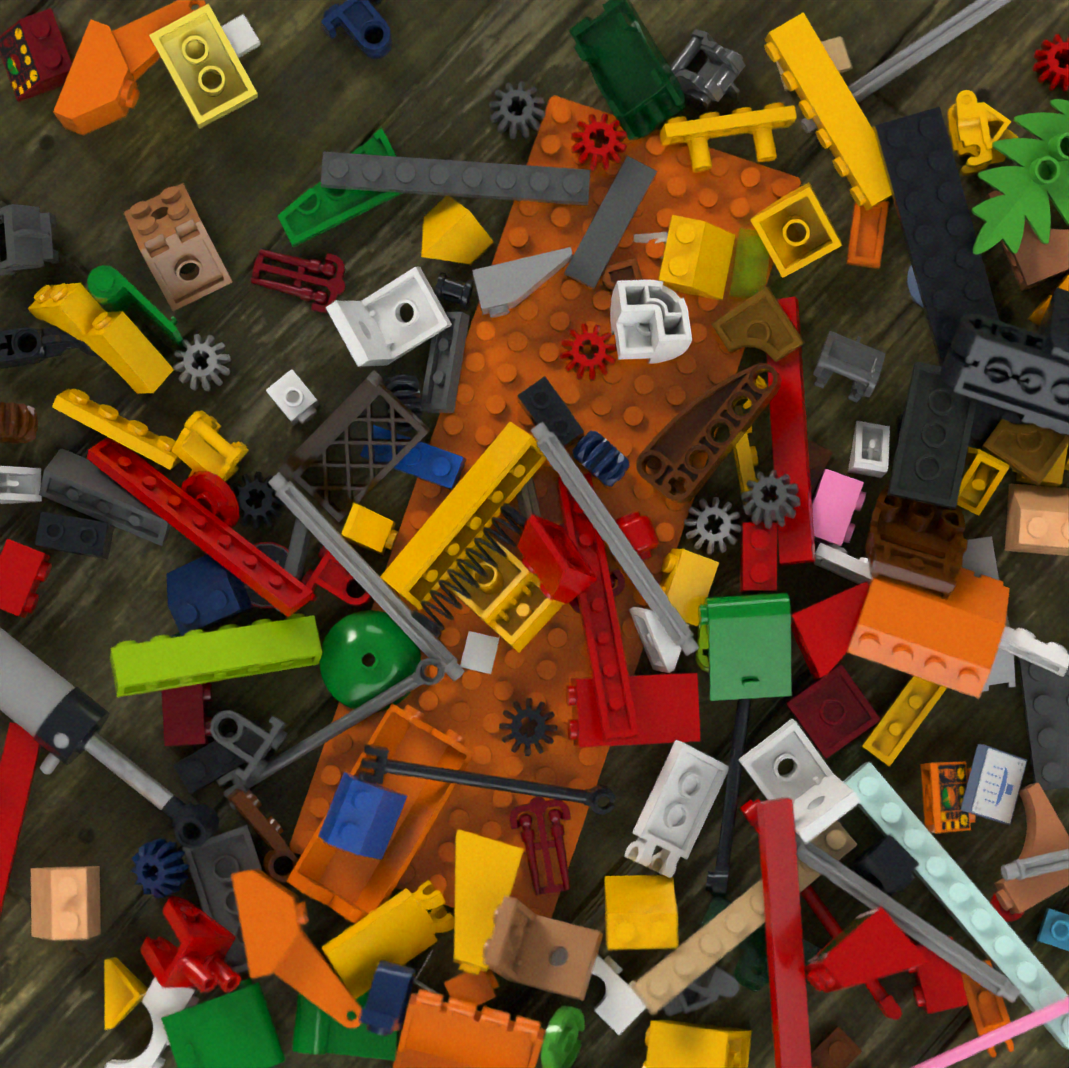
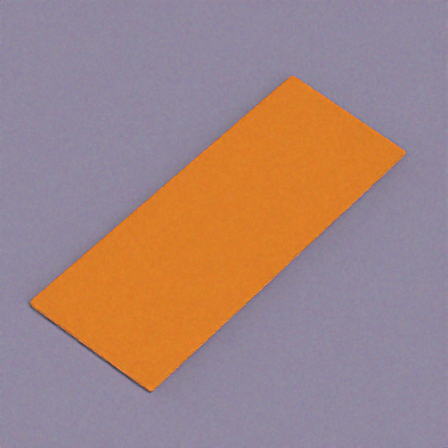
M558 96L551 97L527 165L590 170L591 160L580 165L578 158L582 153H572L571 147L577 142L571 140L572 132H580L577 127V123L580 120L589 125L588 117L590 114H594L596 121L601 122V116L606 112ZM606 113L608 114L607 124H611L617 119L614 115ZM620 125L619 128H618L616 131H621V130L624 131V130L622 129V127H621V125ZM654 130L649 135L638 140H629L626 136L623 141H620L627 145V150L623 153L617 152L621 157V161L618 164L608 159L609 170H604L601 162H597L595 171L590 170L588 205L514 200L492 265L571 247L573 257L626 157L629 156L656 170L657 173L607 266L637 258L642 279L658 281L662 263L660 257L664 254L665 244L663 242L654 243L658 239H651L648 243L633 242L634 235L668 232L672 215L705 221L736 235L722 301L674 291L680 298L684 297L688 308L692 342L689 348L682 355L674 359L648 364V358L618 360L616 350L608 354L616 359L615 364L608 365L603 363L608 369L606 376H603L596 369L595 381H590L589 371H584L581 380L576 379L577 367L569 373L565 370L566 365L572 360H560L561 353L570 351L563 348L561 342L563 339L573 341L568 334L570 329L576 330L581 335V324L584 323L588 326V333H593V328L596 324L600 325L599 337L607 332L611 333L610 308L613 291L608 290L603 285L602 276L593 290L565 275L568 263L516 307L510 308L509 314L491 318L490 314L482 315L480 303H478L466 337L454 413L439 414L429 445L466 459L458 481L459 483L509 422H512L534 437L531 430L535 425L518 403L517 395L543 377H546L584 430V436L590 430L597 431L628 459L630 467L626 470L625 475L620 481H617L612 487L605 486L591 474L594 492L614 520L638 511L641 516L645 515L651 518L659 539V545L651 550L652 558L643 562L660 585L664 573L661 571L663 560L671 552L672 548L677 549L685 526L684 521L688 517L694 498L687 503H677L667 498L640 476L636 469V461L654 437L676 415L712 387L737 373L745 347L729 352L711 324L766 287L774 262L750 219L781 197L798 189L801 181L796 176L710 147L712 168L706 171L693 172L688 144L682 142L661 146L660 131ZM597 136L596 141H594V147L602 148L604 138ZM612 335L605 345L616 344L615 335ZM585 345L583 352L579 351L580 354H585L587 359H593L594 353L598 354L597 350H591L590 345ZM576 441L565 450L582 474L590 473L573 456L572 450L577 445L578 441ZM699 452L694 456L693 465L695 469H703L708 458L706 452ZM651 458L646 464V471L649 475H655L661 469L659 458ZM546 459L532 478L534 479L541 517L560 525L564 522L556 480L561 476ZM417 478L386 569L452 490ZM683 479L682 483L678 480L674 482L673 486L676 488L674 495L677 492L685 493L686 488L683 486L686 481L685 479ZM515 496L509 505L520 513L517 496ZM501 513L498 518L510 524L509 521ZM510 518L523 532V527ZM496 521L500 528L516 544V547H512L489 531L487 532L522 562L524 556L517 547L521 536L504 524ZM492 524L489 527L490 529L502 535L494 524ZM603 540L610 575L619 568L625 578V588L614 600L628 675H634L644 646L629 609L634 606L650 610L651 608L612 554L606 541ZM615 579L616 584H615V586L612 588V590L615 589V588L618 586V580H617V579ZM440 586L437 592L452 600ZM392 589L396 593V595L410 608L412 612L413 610H416L417 612L423 614L424 616L428 617L429 619L435 622V620L426 612L424 608L418 610L410 602H408L401 595H399L394 589ZM448 589L463 606V609L460 610L436 594L434 595L453 615L454 620H450L428 605L426 606L445 627V630H440L441 634L437 637L438 640L458 659L457 663L460 665L468 631L496 638L500 636ZM432 597L428 600L429 603L445 612ZM374 600L371 610L385 612ZM569 603L564 604L520 653L500 637L492 674L463 668L465 671L463 675L456 681H453L445 673L441 682L435 685L423 684L417 687L403 701L396 705L404 710L408 704L425 714L422 721L438 731L446 734L448 729L464 737L466 741L463 745L475 752L464 770L466 772L591 790L598 783L610 747L579 748L575 747L574 741L568 738L567 723L568 720H573L572 706H567L566 686L571 685V678L591 677L581 616L573 610ZM420 649L421 661L427 659L428 657ZM366 654L363 657V664L370 667L375 663V656L373 654ZM429 665L427 667L428 676L436 677L437 669L439 668ZM527 698H532L531 710L536 711L540 702H544L545 707L540 715L543 717L551 711L555 715L552 719L545 721V725H557V731L545 730L544 733L550 736L554 742L548 744L541 738L539 743L544 749V752L541 754L536 750L535 744H530V756L524 755L525 744L521 743L516 753L512 752L511 748L517 740L514 737L509 742L504 743L502 738L505 735L511 734L512 731L511 729L502 730L499 728L500 723H512L511 719L503 715L504 710H508L513 715H516L518 712L513 706L514 701L520 703L522 711L527 710ZM339 702L332 723L354 709ZM388 709L372 714L324 744L289 844L292 852L299 855L303 854L330 808L343 773H351L364 751V746L368 744ZM528 717L521 720L523 726L519 728V732L523 736L527 733V737L535 735L534 728L538 726V723L534 719L530 722ZM456 784L395 888L400 890L407 888L411 893H414L424 882L429 880L435 890L438 889L446 901L444 905L454 908L455 839L457 830L460 829L524 849L510 897L518 899L536 915L551 919L560 892L534 894L525 843L522 842L521 838L522 826L517 829H511L510 825L512 810L516 806L529 804L531 799L537 796ZM564 801L568 805L571 820H560V823L564 826L565 835H563L567 866L569 868L589 806L582 803ZM549 807L543 813L547 841L554 840V837H551L550 826H552V822L548 818V813L551 809H559L562 814L563 810L560 807ZM531 811L519 813L517 815L518 821L522 814H529L532 817L531 829H534L536 839L533 841L534 843L541 842L536 814H533ZM556 847L549 848L555 885L563 884ZM542 849L535 850L540 887L548 886Z

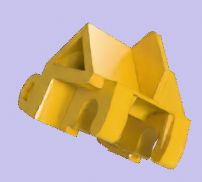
M961 91L956 97V104L952 105L948 110V129L952 140L953 152L957 151L958 157L964 155L971 156L966 161V165L960 170L963 176H969L986 170L989 164L1000 163L1005 160L1006 156L992 147L993 142L1018 138V136L1007 129L1011 123L1009 119L985 102L977 103L976 95L972 91Z
M203 410L196 411L186 421L185 428L181 431L171 451L192 469L188 477L198 471H208L218 475L226 482L237 473L239 467L236 465L249 450L242 442H233L232 444L227 442L217 433L221 428L217 420L213 416L206 414Z

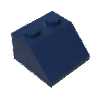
M208 554L166 574L168 607L181 636L192 630H207L253 608L243 582Z

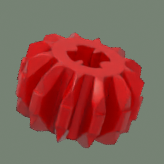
M1057 34L1053 37L1052 42L1045 39L1041 43L1042 50L1035 51L1033 57L1038 62L1033 65L1032 69L1035 72H1042L1038 78V83H1044L1048 80L1050 81V91H1053L1057 84H1059L1061 90L1066 92L1069 89V36L1063 42L1062 37ZM1058 58H1061V59L1064 60V62H1063V65L1065 66L1064 68H1060V67L1058 66V65H1059V61L1057 60Z
M606 113L601 116V122H597L595 115L590 114L588 117L589 125L580 120L577 123L580 132H572L571 140L577 143L571 147V151L573 154L582 153L578 158L580 165L591 160L590 170L595 171L597 162H601L604 170H609L608 159L618 164L621 161V157L617 152L623 153L627 150V145L620 142L626 138V131H616L620 126V122L617 119L611 124H607L608 114ZM597 136L604 138L602 148L594 147V141H596Z
M584 323L581 324V335L576 330L570 329L568 334L573 341L562 340L561 346L570 351L561 353L560 360H572L566 365L565 370L569 373L577 367L576 379L581 380L584 371H589L590 381H595L596 369L603 376L608 374V369L603 363L608 365L615 364L616 359L608 354L615 352L617 347L616 344L605 345L611 339L612 335L610 332L599 337L600 325L596 324L593 328V333H588V326ZM590 345L591 350H597L598 354L594 353L593 359H587L586 355L580 354L579 351L583 352L584 346Z

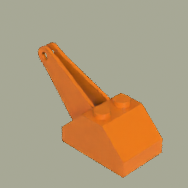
M177 0L114 31L108 25L90 19L53 111L63 127L85 135L126 117L129 108L133 109L139 98L140 90L137 89L136 80L161 58L149 35L195 11L191 9L194 5H198V9L205 6V0Z
M259 868L232 874L251 978L274 973L347 1028L358 1027L361 1024L359 1022L362 1012L361 1005H359L304 932V924L309 922L306 902H299V897L296 893ZM354 1011L357 1015L356 1019L350 1020L347 1017V1013Z

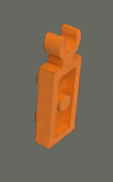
M990 959L983 960L986 964L993 968ZM961 971L968 1008L977 1035L982 1036L1011 1023L1003 997L996 996L973 980L967 973ZM1012 1039L1004 1041L1007 1051H1014ZM994 1046L986 1049L991 1057H997Z

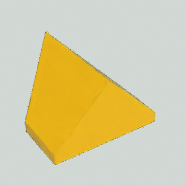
M445 196L424 216L421 257L471 265L494 243L473 214L450 196Z
M968 446L957 505L979 516L1010 465L980 449Z
M110 957L104 960L105 1029L117 1027L143 1000L148 991V988L117 957Z

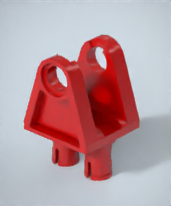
M170 896L162 911L181 944L177 948L163 937L159 936L155 940L147 936L140 947V952L158 983L163 988L197 987L201 993L211 991L216 984L224 992L233 991L239 985L241 976L224 961V957L236 937L188 900L178 896Z

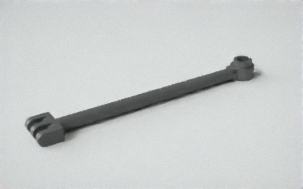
M427 658L420 661L416 672L268 761L266 768L258 779L252 776L250 781H244L234 774L237 770L234 769L216 780L220 787L232 781L234 786L223 792L226 798L236 788L246 793L250 790L249 788L423 684L435 685L441 682L445 675V667L437 669L436 677L432 678L427 674V667L429 665L437 667L441 661L436 658ZM230 803L231 808H232L233 810L236 809V808L232 805V803Z

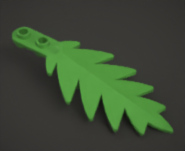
M1053 99L1050 101V105L1061 114L1039 112L1014 117L1015 123L1040 140L1013 138L992 143L994 149L1019 166H1002L978 173V177L1003 195L987 199L972 208V213L985 221L973 248L974 255L987 251L1001 240L1012 254H1016L1022 241L1025 219L1040 242L1044 245L1048 244L1051 225L1049 198L1067 226H1069L1068 100Z

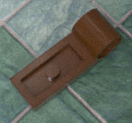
M236 788L227 796V799L271 849L263 860L264 871L277 881L287 882L298 859L280 836L284 831L283 828L272 816L267 819L258 810L262 804L250 790L244 793ZM280 856H286L289 861L287 870L284 873L276 874L273 869L274 861Z

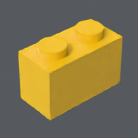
M672 548L662 563L661 571L664 573L660 587L685 623L689 624V626L698 627L699 605H704L705 598L708 597L719 562L685 549Z

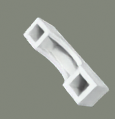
M154 978L142 1000L153 1022V1034L149 1046L140 1056L129 1060L112 1059L105 1068H162L166 1060L161 1056L167 1045L170 1046L161 1017L197 1005L199 998L195 997L198 988H163L157 979Z

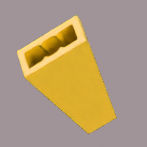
M460 829L457 830L455 839L454 962L460 964L459 970L479 975L480 970L484 972L488 970V966L484 964L483 949L487 939L492 937L495 928L493 919L497 906L502 905L504 896L510 897L524 849Z

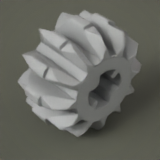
M195 334V345L191 346L189 341L185 339L182 341V344L187 351H175L174 355L183 361L174 364L173 367L175 371H184L180 375L179 380L182 383L191 380L190 388L195 391L199 387L200 382H202L203 389L210 391L209 381L213 380L220 386L223 382L217 375L219 373L229 375V368L221 364L231 361V357L229 354H221L226 348L223 342L217 343L214 346L215 338L212 335H208L203 344L201 336ZM202 356L206 359V356H209L206 360L207 368L203 370L199 366L198 370L195 369L198 366L196 361L198 357Z
M714 497L712 507L709 508L707 501L703 498L699 501L702 512L695 507L689 509V513L697 520L685 519V526L695 528V530L686 534V538L692 539L698 536L699 540L695 543L694 548L699 550L705 542L707 543L706 553L708 555L713 553L714 544H717L719 551L724 553L727 549L723 539L729 544L735 545L737 539L729 532L738 533L742 530L740 525L731 524L732 521L740 517L739 512H734L728 516L726 512L732 506L730 502L725 503L723 508L720 509L718 508L719 498ZM708 518H714V522L716 519L720 521L721 526L717 529L718 534H712V530L709 533L705 530L704 527L708 523Z

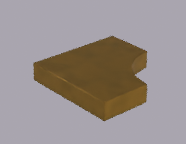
M765 287L711 324L729 352L742 347H755L767 352L775 362L805 344L769 287Z
M1001 419L982 446V449L995 458L1009 464L1010 468L1039 486L1068 446L1069 435L1055 432L1053 429L1036 426L1034 423L1014 424Z

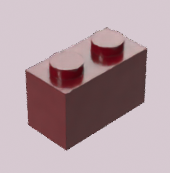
M211 682L161 690L164 746L209 744V737H212L211 722L213 716H208L207 703L213 701Z

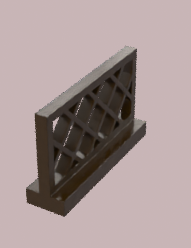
M375 370L278 469L287 479L291 476L338 522L351 511L353 503L358 504L430 431L412 411L381 383L384 379ZM379 394L390 404V416L373 415L372 401ZM366 408L367 415H360ZM353 421H367L368 438H351L350 424ZM373 422H391V439H374ZM397 422H409L418 433L412 439H397ZM344 431L345 438H337ZM330 444H345L346 461H329L328 446ZM351 444L368 445L369 461H352ZM374 445H392V459L389 462H375ZM398 445H405V446L398 452ZM322 454V460H316ZM308 467H323L324 483H312L302 473ZM329 467H346L347 484L330 483ZM352 467L369 468L370 482L368 484H353ZM375 468H382L376 475ZM330 490H347L348 504L342 510L331 501ZM353 490H360L354 497Z

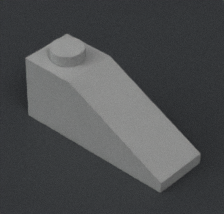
M571 247L472 270L482 315L490 314V317L494 318L509 314L510 308L516 307L571 261Z

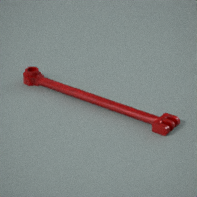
M759 799L754 802L749 800L739 808L749 824L759 834L757 802L761 801ZM811 884L808 885L800 894L833 939L842 931V928ZM878 979L864 982L885 1017L897 1020L902 1016L901 1008L893 997L886 992Z

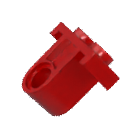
M324 545L317 556L321 561L315 571L310 568L301 580V583L313 592L318 585L354 607H362L372 600L367 591L359 598L349 596L348 586L355 579ZM312 593L310 600L315 603L318 597Z

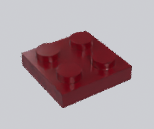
M842 664L785 703L824 759L830 757L881 720Z

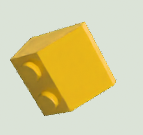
M809 182L781 197L750 219L782 278L842 246L841 239Z
M672 215L658 281H663L662 285L673 291L722 301L736 235L705 221Z

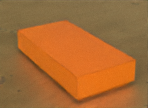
M883 201L866 211L863 205L858 206L854 202L846 264L880 268L889 206L888 201Z

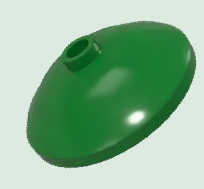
M367 610L350 614L331 628L321 647L322 656L319 663L322 679L333 697L343 705L356 709L415 673L421 661L420 648L387 613ZM366 654H373L375 656V663L370 667L363 664V657ZM411 692L407 693L406 695L402 696L401 698L397 699L396 701H394V702H392V703H393L394 705L399 704V703H400L401 701H403ZM391 704L387 705L379 711L388 709Z

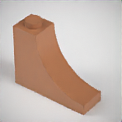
M995 190L988 193L983 201L1003 194ZM1025 219L1022 241L1016 254H1012L1001 240L1021 291L1069 272V229L1050 228L1049 243L1044 245Z
M1039 782L1029 784L1020 789L1019 795L1025 808L1027 830L1025 843L1018 859L1021 860L1069 849V835ZM1069 868L1022 880L1015 878L1005 881L1002 878L994 883L998 890L996 892L997 900L1003 909L1009 910L1011 914L1022 913L1069 885Z

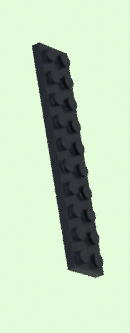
M936 107L875 125L873 129L939 365L942 367L963 315L978 314L999 321L982 256L981 254H973L977 238L941 109ZM977 400L968 446L972 448L983 446L1001 419L1014 424L1028 423L1022 422L1014 411Z

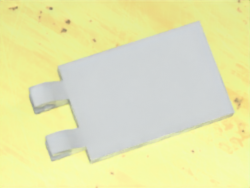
M675 740L632 832L639 836V838L627 847L625 857L671 878L675 873L679 858L688 859L728 773L729 766L683 742ZM656 846L662 847V850L653 856Z

